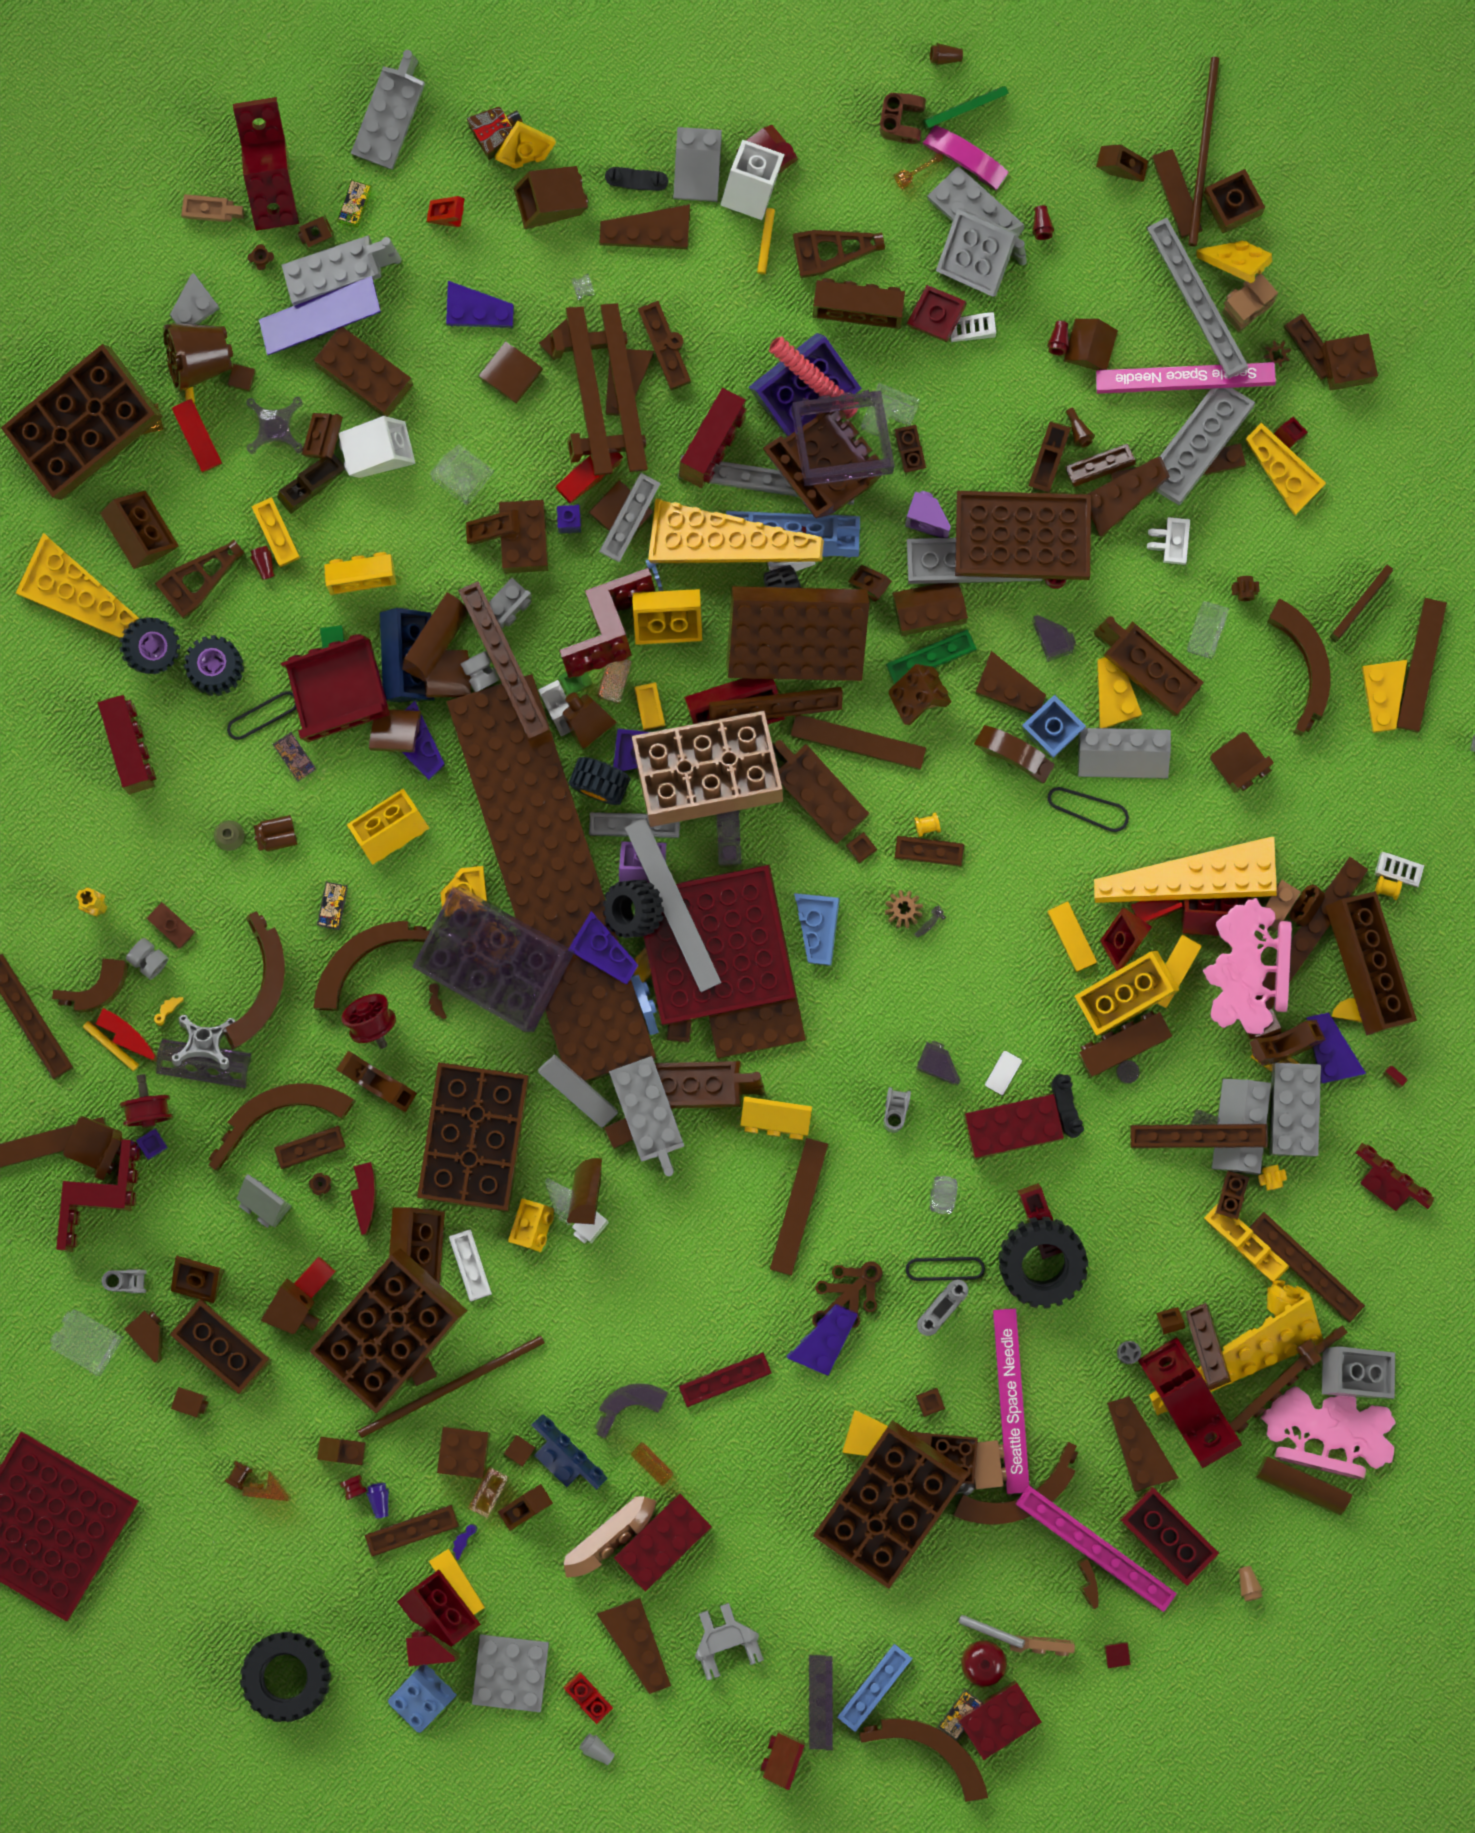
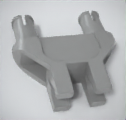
M954 1280L949 1283L919 1318L917 1328L921 1334L925 1336L935 1334L966 1298L968 1286L964 1281Z
M729 1603L720 1606L726 1624L716 1628L713 1627L708 1610L699 1613L705 1633L695 1658L701 1661L706 1680L712 1679L710 1669H712L715 1678L721 1676L714 1659L715 1653L733 1646L744 1645L750 1665L756 1663L754 1653L758 1662L764 1660L757 1642L759 1634L735 1621Z

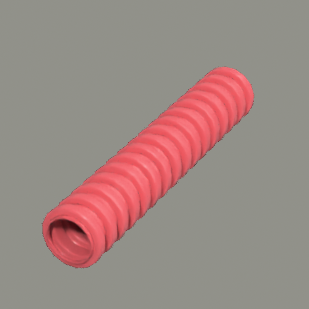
M782 336L776 338L771 343L769 352L771 354L774 353V357L779 358L780 362H784L786 367L789 366V370L794 371L796 376L799 375V379L804 380L805 384H809L811 389L814 388V392L819 393L821 398L824 397V401L828 402L830 406L838 404L846 415L845 419L855 415L859 404L854 402L852 398H849L848 394H844V391L839 389L838 385H834L832 380L829 381V377L824 376L823 372H819L817 367L814 368V364L809 363L807 358L804 359L803 354L799 355V351L794 350V346H789V342L784 341Z

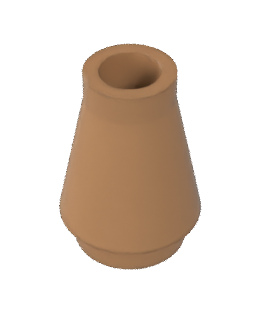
M1252 1566L1238 1569L1241 1597H1244L1245 1602L1262 1598L1261 1592L1263 1589L1252 1570Z

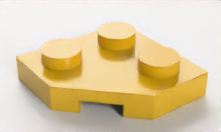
M517 121L495 154V158L497 161L516 169L523 167V164L531 161L540 162L545 160L556 144L555 138Z
M483 866L460 868L451 882L442 890L440 894L443 916L488 912Z

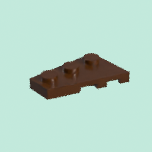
M626 349L635 398L649 363L653 358L654 351ZM609 360L606 415L619 416Z
M991 651L975 694L1034 715L1042 707L1046 694Z

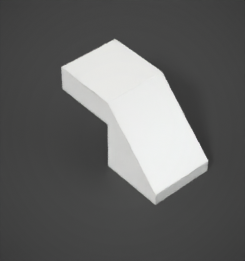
M556 680L540 688L538 691L557 730L563 736L570 732L562 715L569 705L565 701L566 695L561 684Z

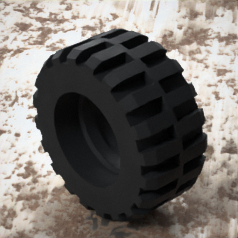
M1036 1217L1030 1218V1222L1024 1224L1023 1221L1017 1224L1018 1229L1015 1231L1011 1229L1007 1234L1009 1238L1003 1240L1001 1244L1002 1252H999L998 1257L1000 1273L1009 1292L1016 1296L1018 1301L1023 1304L1028 1302L1030 1307L1038 1308V1305H1043V1308L1047 1309L1051 1308V1304L1056 1303L1058 1307L1063 1305L1062 1300L1068 1298L1070 1301L1075 1297L1074 1291H1080L1083 1287L1082 1280H1086L1088 1274L1086 1267H1088L1086 1250L1079 1236L1075 1234L1069 1225L1065 1226L1058 1219L1051 1221L1050 1217H1042V1220H1037ZM1042 1244L1057 1246L1064 1255V1265L1061 1271L1055 1277L1045 1281H1036L1028 1278L1022 1269V1261L1027 1252L1033 1247Z
M276 1633L256 1643L246 1655L244 1665L241 1667L240 1674H242V1680L240 1685L244 1690L245 1694L243 1696L245 1700L249 1701L250 1707L254 1711L259 1712L260 1716L272 1719L275 1722H292L309 1715L321 1705L330 1687V1664L324 1655L323 1649L319 1648L313 1639H309L300 1633ZM280 1655H291L298 1658L304 1664L307 1671V1682L303 1691L290 1699L274 1696L267 1689L264 1681L267 1665L272 1659Z

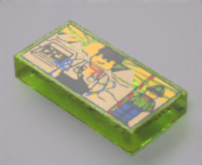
M353 179L350 180L337 222L359 228L372 191V185Z

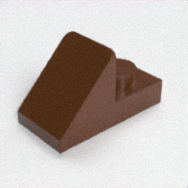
M861 564L848 582L856 589H867L869 599L876 602L892 581L887 576Z
M320 1436L317 1459L363 1465L366 1442Z

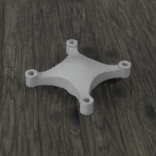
M181 1015L179 1017V1024L181 1027L186 1028L189 1039L184 1049L172 1056L173 1065L179 1066L183 1060L189 1057H206L216 1060L220 1064L221 1069H228L229 1060L221 1054L219 1044L224 1035L222 1030L234 1023L235 1020L229 1018L225 1023L216 1027H200L189 1021L186 1015Z

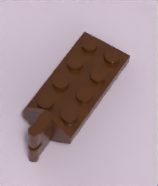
M1109 616L1094 630V635L1100 637L1110 646L1103 656L1173 716L1179 714L1204 683L1133 621L1124 629L1115 622L1112 616Z
M778 740L772 743L774 753L783 762L778 768L781 785L835 844L842 840L870 814L807 744L803 745L793 754L783 741Z
M740 1061L655 1063L671 1109L741 1107L742 1094H758L761 1096L765 1093L761 1074L759 1072L742 1073Z

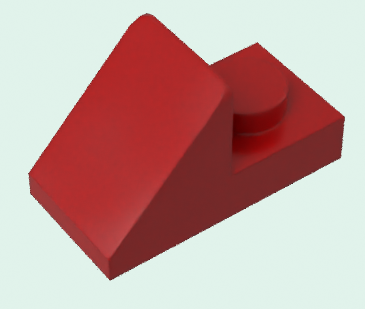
M454 196L431 200L426 222L460 227L465 198Z

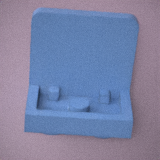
M421 1665L389 1698L388 1703L415 1731L420 1733L457 1695L449 1685L445 1684L435 1674L433 1669L427 1665Z

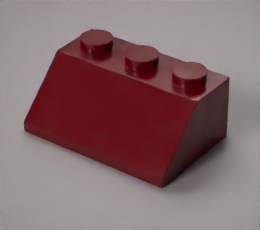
M1252 897L1182 900V933L1220 936L1216 922L1222 916L1227 915L1229 910L1235 905H1245L1248 900H1252Z
M425 1629L415 1630L411 1632V1636L406 1638L408 1667L455 1662L460 1659V1653Z

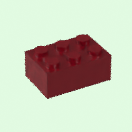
M1015 1680L957 1718L983 1760L1042 1723Z

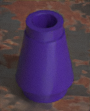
M386 1483L369 1485L366 1494L375 1518L389 1516V1488H386Z

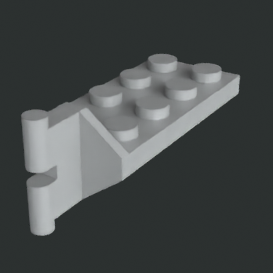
M410 50L403 52V58L398 70L383 66L351 154L391 170L395 166L425 86L424 81L412 76L418 60Z
M959 166L927 195L928 200L952 222L957 209L962 208L1018 233L1011 256L1018 261L1019 265L1026 264L1024 241L1018 238L1024 229V224Z
M368 235L282 264V269L291 303L295 306L370 276L373 277V280L381 278V267L393 263L399 264L402 258L390 238L384 237L382 241L372 243Z
M650 1056L609 1071L641 1162L658 1156L664 1174L671 1176L674 1173V1168L668 1152L684 1147V1143L653 1057Z

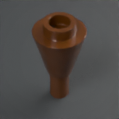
M1074 408L1066 410V414L1071 422L1075 446L1084 448L1092 444L1095 434L1079 419Z

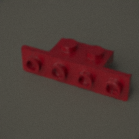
M1364 1143L1359 1145L1355 1153L1372 1166L1361 1180V1185L1395 1211L1399 1209L1409 1196L1425 1208H1430L1434 1197H1432L1429 1190L1419 1187L1408 1174L1397 1170L1390 1160L1379 1156L1372 1146L1365 1145Z

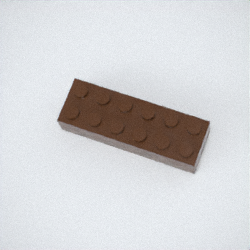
M1376 891L1344 898L1327 905V913L1366 1036L1402 1027L1417 1021Z

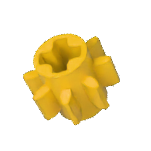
M1278 1165L1262 1168L1263 1174L1258 1175L1260 1186L1266 1185L1267 1191L1284 1187L1282 1181L1287 1180L1285 1169L1279 1170Z

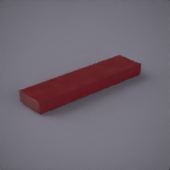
M763 1352L680 1385L679 1389L686 1406L690 1407L770 1375L772 1372Z

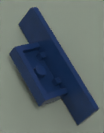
M542 1414L531 1424L547 1440L534 1456L566 1487L580 1474L596 1490L607 1480L603 1471L595 1466L587 1458L586 1454L579 1450L571 1442L570 1438L554 1425L551 1419Z

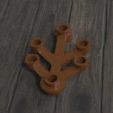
M872 1261L866 1262L861 1268H845L841 1265H836L832 1269L834 1278L841 1279L844 1276L859 1278L853 1284L819 1281L815 1286L816 1292L821 1295L827 1292L843 1293L826 1310L817 1311L813 1315L812 1323L816 1327L818 1323L817 1317L825 1316L835 1304L843 1306L850 1300L849 1310L858 1314L859 1290L865 1284L866 1300L863 1303V1308L867 1312L875 1311L877 1308L875 1283L879 1282L882 1277V1268L879 1264ZM841 1268L843 1275L836 1276L834 1273L835 1269ZM868 1269L875 1271L874 1277L867 1276ZM824 1283L827 1287L824 1292L818 1290V1285ZM868 1301H872L874 1303V1308L872 1310L866 1308V1303ZM857 1316L858 1323H857L856 1325H853L852 1328H856V1327L859 1326V1324H860V1318H859V1316Z

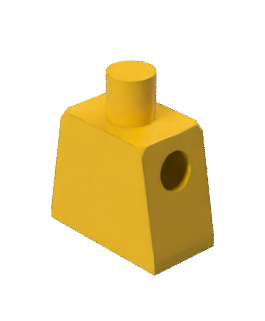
M854 1410L842 1452L868 1456L888 1426Z

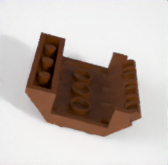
M827 404L817 411L816 418L785 439L780 436L763 447L764 452L816 519L833 514L868 490L883 475L880 471L885 467L876 454L871 457L868 456L873 450L863 437L855 439L860 433L848 419L844 423L842 422L846 415L838 404L832 407Z

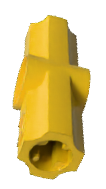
M91 888L78 891L76 896L79 901L78 909L96 917L106 912L107 906L104 902V894Z

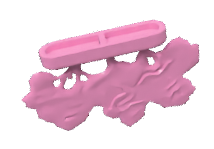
M1257 898L1248 900L1245 905H1235L1229 910L1227 915L1222 916L1216 922L1221 938L1230 944L1232 952L1230 954H1221L1216 959V964L1209 965L1203 970L1209 983L1219 986L1223 990L1213 1000L1211 1009L1212 1020L1218 1022L1222 1028H1225L1228 1025L1234 1024L1239 1019L1246 1032L1251 1034H1263L1264 1028L1273 1022L1272 1014L1265 1004L1270 997H1274V1008L1277 1012H1287L1291 951V921H1281L1278 925L1277 938H1271L1267 929L1273 924L1275 913L1271 908L1262 907ZM1259 925H1265V930H1262ZM1259 931L1264 934L1263 939H1266V942L1258 940L1254 932ZM1259 944L1264 945L1261 949H1258L1257 946ZM1268 946L1277 949L1276 966H1265L1261 962V953ZM1268 972H1276L1274 991L1267 989L1262 984ZM1263 995V998L1261 1000H1257L1256 996Z
M1297 1386L1290 1388L1284 1395L1278 1397L1272 1403L1271 1409H1266L1261 1416V1419L1268 1425L1267 1435L1270 1440L1278 1442L1289 1437L1297 1446L1295 1449L1278 1447L1275 1453L1276 1459L1355 1479H1365L1366 1474L1365 1467L1353 1464V1459L1359 1456L1365 1458L1367 1463L1375 1469H1378L1385 1463L1392 1462L1394 1446L1383 1434L1389 1432L1396 1422L1391 1416L1392 1412L1387 1407L1371 1405L1368 1409L1359 1412L1356 1408V1397H1329L1323 1401L1321 1409H1315L1308 1394ZM1293 1426H1297L1301 1431L1300 1440L1298 1435L1294 1436ZM1285 1428H1288L1289 1435L1285 1434ZM1305 1433L1310 1434L1308 1438H1304ZM1312 1438L1321 1440L1324 1444L1322 1456L1305 1452V1442ZM1355 1446L1360 1447L1358 1452H1354ZM1345 1449L1346 1462L1329 1458V1450Z

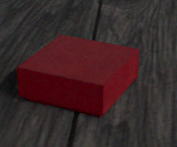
M1391 1065L1382 1073L1398 1088H1401L1408 1081L1403 1074Z

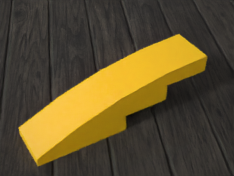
M1216 1205L1204 1219L1272 1283L1274 1280H1278L1289 1268V1265L1277 1256L1239 1218L1236 1220L1217 1214Z

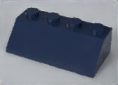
M394 608L380 612L382 686L386 701L401 703L435 700V697H426L423 680L402 670L404 658L429 621L431 612Z

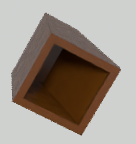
M577 166L529 171L514 187L524 229L580 216L588 208V198L584 194L582 176L578 172Z

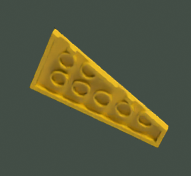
M43 533L16 594L119 639L123 637L124 634L122 632L124 629H128V624L136 622V619H139V617Z

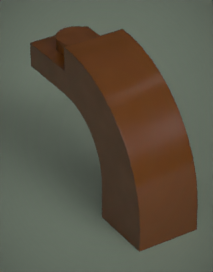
M984 725L974 743L975 746L986 754L998 757L1017 766L1040 783L1046 782L1055 765L1045 757L1044 753L1035 747L991 726Z
M103 958L100 977L92 988L82 992L53 990L52 999L58 1001V1005L72 1006V1003H74V1010L76 1012L98 1010L114 1000L123 988L127 977L128 963L124 960Z
M1306 1020L1286 1032L1272 1037L1256 1038L1249 1043L1252 1047L1251 1051L1254 1058L1262 1066H1266L1305 1052L1326 1039L1317 1020Z
M347 1051L336 1069L350 1080L403 1112L407 1111L417 1095L412 1089L378 1070L350 1051Z

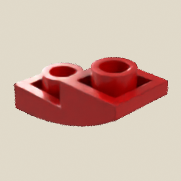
M318 1256L294 1284L312 1298L336 1271Z
M581 1672L563 1687L596 1724L613 1709L611 1704Z

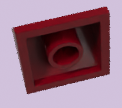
M1125 908L1121 909L1100 940L1116 971L1125 967L1152 928V926Z

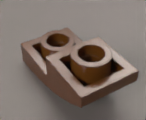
M916 424L894 429L904 473L926 468Z
M1231 1171L1226 1172L1216 1208L1217 1214L1238 1220L1249 1177Z

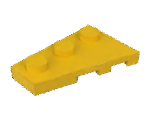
M1106 657L1098 659L1099 728H1109L1142 716L1128 676Z
M1407 660L1362 667L1373 733L1396 729Z

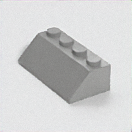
M1083 729L1078 734V777L1168 779L1171 730Z
M1222 1079L1217 1124H1266L1271 1083L1253 1080ZM1214 1148L1212 1169L1258 1175L1261 1173L1263 1148Z

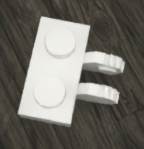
M1168 517L1166 530L1149 529V536L1166 538L1165 543H1147V548L1157 551L1164 550L1163 563L1186 565L1190 519Z

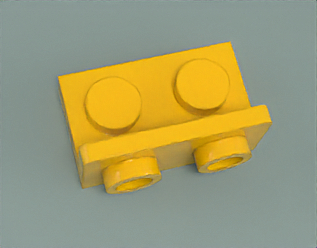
M522 1198L508 1242L541 1252L547 1241L549 1226L553 1222L555 1209Z

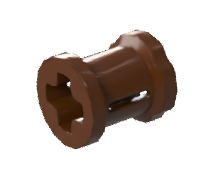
M235 1460L233 1463L235 1466L229 1478L225 1479V1482L243 1490V1483L248 1474L252 1473L253 1469Z

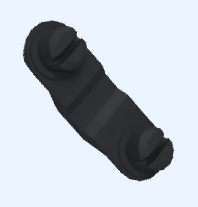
M611 167L605 174V180L609 185L632 190L662 191L668 185L667 175L660 171Z
M1058 1074L1054 1077L1051 1087L1061 1126L1065 1135L1076 1138L1084 1131V1126H1082L1083 1122L1079 1119L1078 1112L1074 1106V1097L1071 1089L1073 1083L1070 1076Z

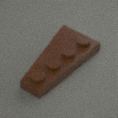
M690 204L601 221L599 244L603 246L688 250Z
M1156 457L1088 493L1091 495V517L1100 537H1104L1115 524L1122 521L1123 517L1131 510H1134L1144 498L1151 495L1170 478L1161 457Z
M1130 1396L1108 1402L1107 1405L1133 1490L1138 1491L1178 1479L1177 1474Z
M641 1598L597 1613L648 1693L651 1694L670 1687L671 1684Z

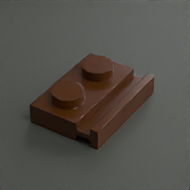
M313 413L302 455L307 458L327 457L332 459L343 417L339 414Z

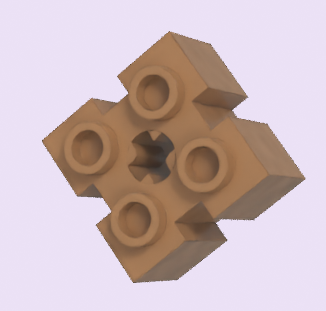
M1262 273L1255 277L1253 283L1245 281L1242 289L1239 291L1235 289L1226 297L1227 300L1224 302L1225 307L1222 313L1238 332L1273 306L1274 299L1278 295V292Z

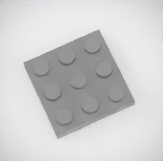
M959 208L957 209L936 271L992 297L996 296L1018 233Z
M480 1634L472 1705L541 1712L549 1642Z

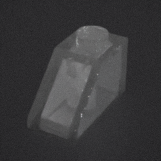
M547 1178L545 1183L554 1211L559 1215L558 1220L570 1226L571 1223H567L572 1190Z

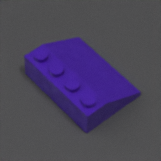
M816 333L796 349L799 351V355L803 354L804 359L807 358L809 363H813L814 368L817 367L819 372H823L824 376L829 377V381L832 380L834 385H838L839 389L844 391V394L849 395V398L862 389L826 336ZM779 362L748 387L760 405L787 437L816 418L817 411L828 404V402L824 401V397L821 398L819 393L814 392V388L811 389L809 384H805L804 380L799 379V375L796 376L794 371H790L789 366L786 367L784 362Z

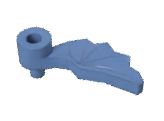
M648 559L645 560L647 567L653 570L658 590L663 591L655 566L658 563H650Z

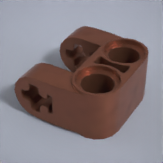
M887 94L884 98L880 120L881 136L897 142L918 144L920 142L921 130L900 125L902 111L924 112L926 99L912 94ZM895 102L899 107L891 109L888 107V104ZM891 123L895 125V128L887 130L884 125Z

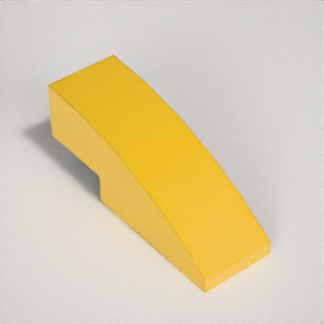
M1183 934L1165 963L1178 987L1202 946ZM1174 994L1157 1004L1167 1008Z

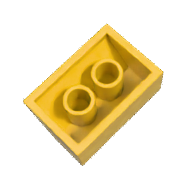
M379 552L373 554L374 557L354 556L350 561L334 559L329 561L330 564H324L325 583L330 595L397 585L391 554L387 555L386 552Z
M404 788L347 824L372 865L383 860L390 853L402 848L406 843L415 837L421 836L426 830L430 829Z
M744 1096L740 1127L745 1128L744 1132L757 1134L758 1130L767 1131L769 1136L780 1137L781 1133L790 1134V1139L803 1140V1136L808 1137L812 1106Z

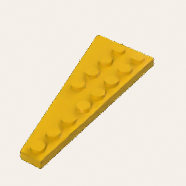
M655 499L648 560L650 563L822 562L824 540L822 537L811 534L796 533L777 526L771 527L760 522L746 521L744 518L718 512H708L697 507L692 508L676 502L671 503L662 501V499Z
M1274 837L1094 879L1095 903L1277 896Z
M1309 1293L1304 1294V1299L1291 1306V1304L1285 1306L1286 1311L1275 1318L1270 1316L1265 1319L1263 1325L1258 1329H1250L1225 1345L1222 1352L1231 1382L1210 1391L1212 1392L1284 1359L1298 1354L1296 1348L1310 1338L1315 1345L1320 1343L1323 1337ZM1199 1366L1197 1369L1206 1382L1202 1367ZM1157 1391L1151 1393L1149 1396L1155 1413L1160 1415L1168 1412Z

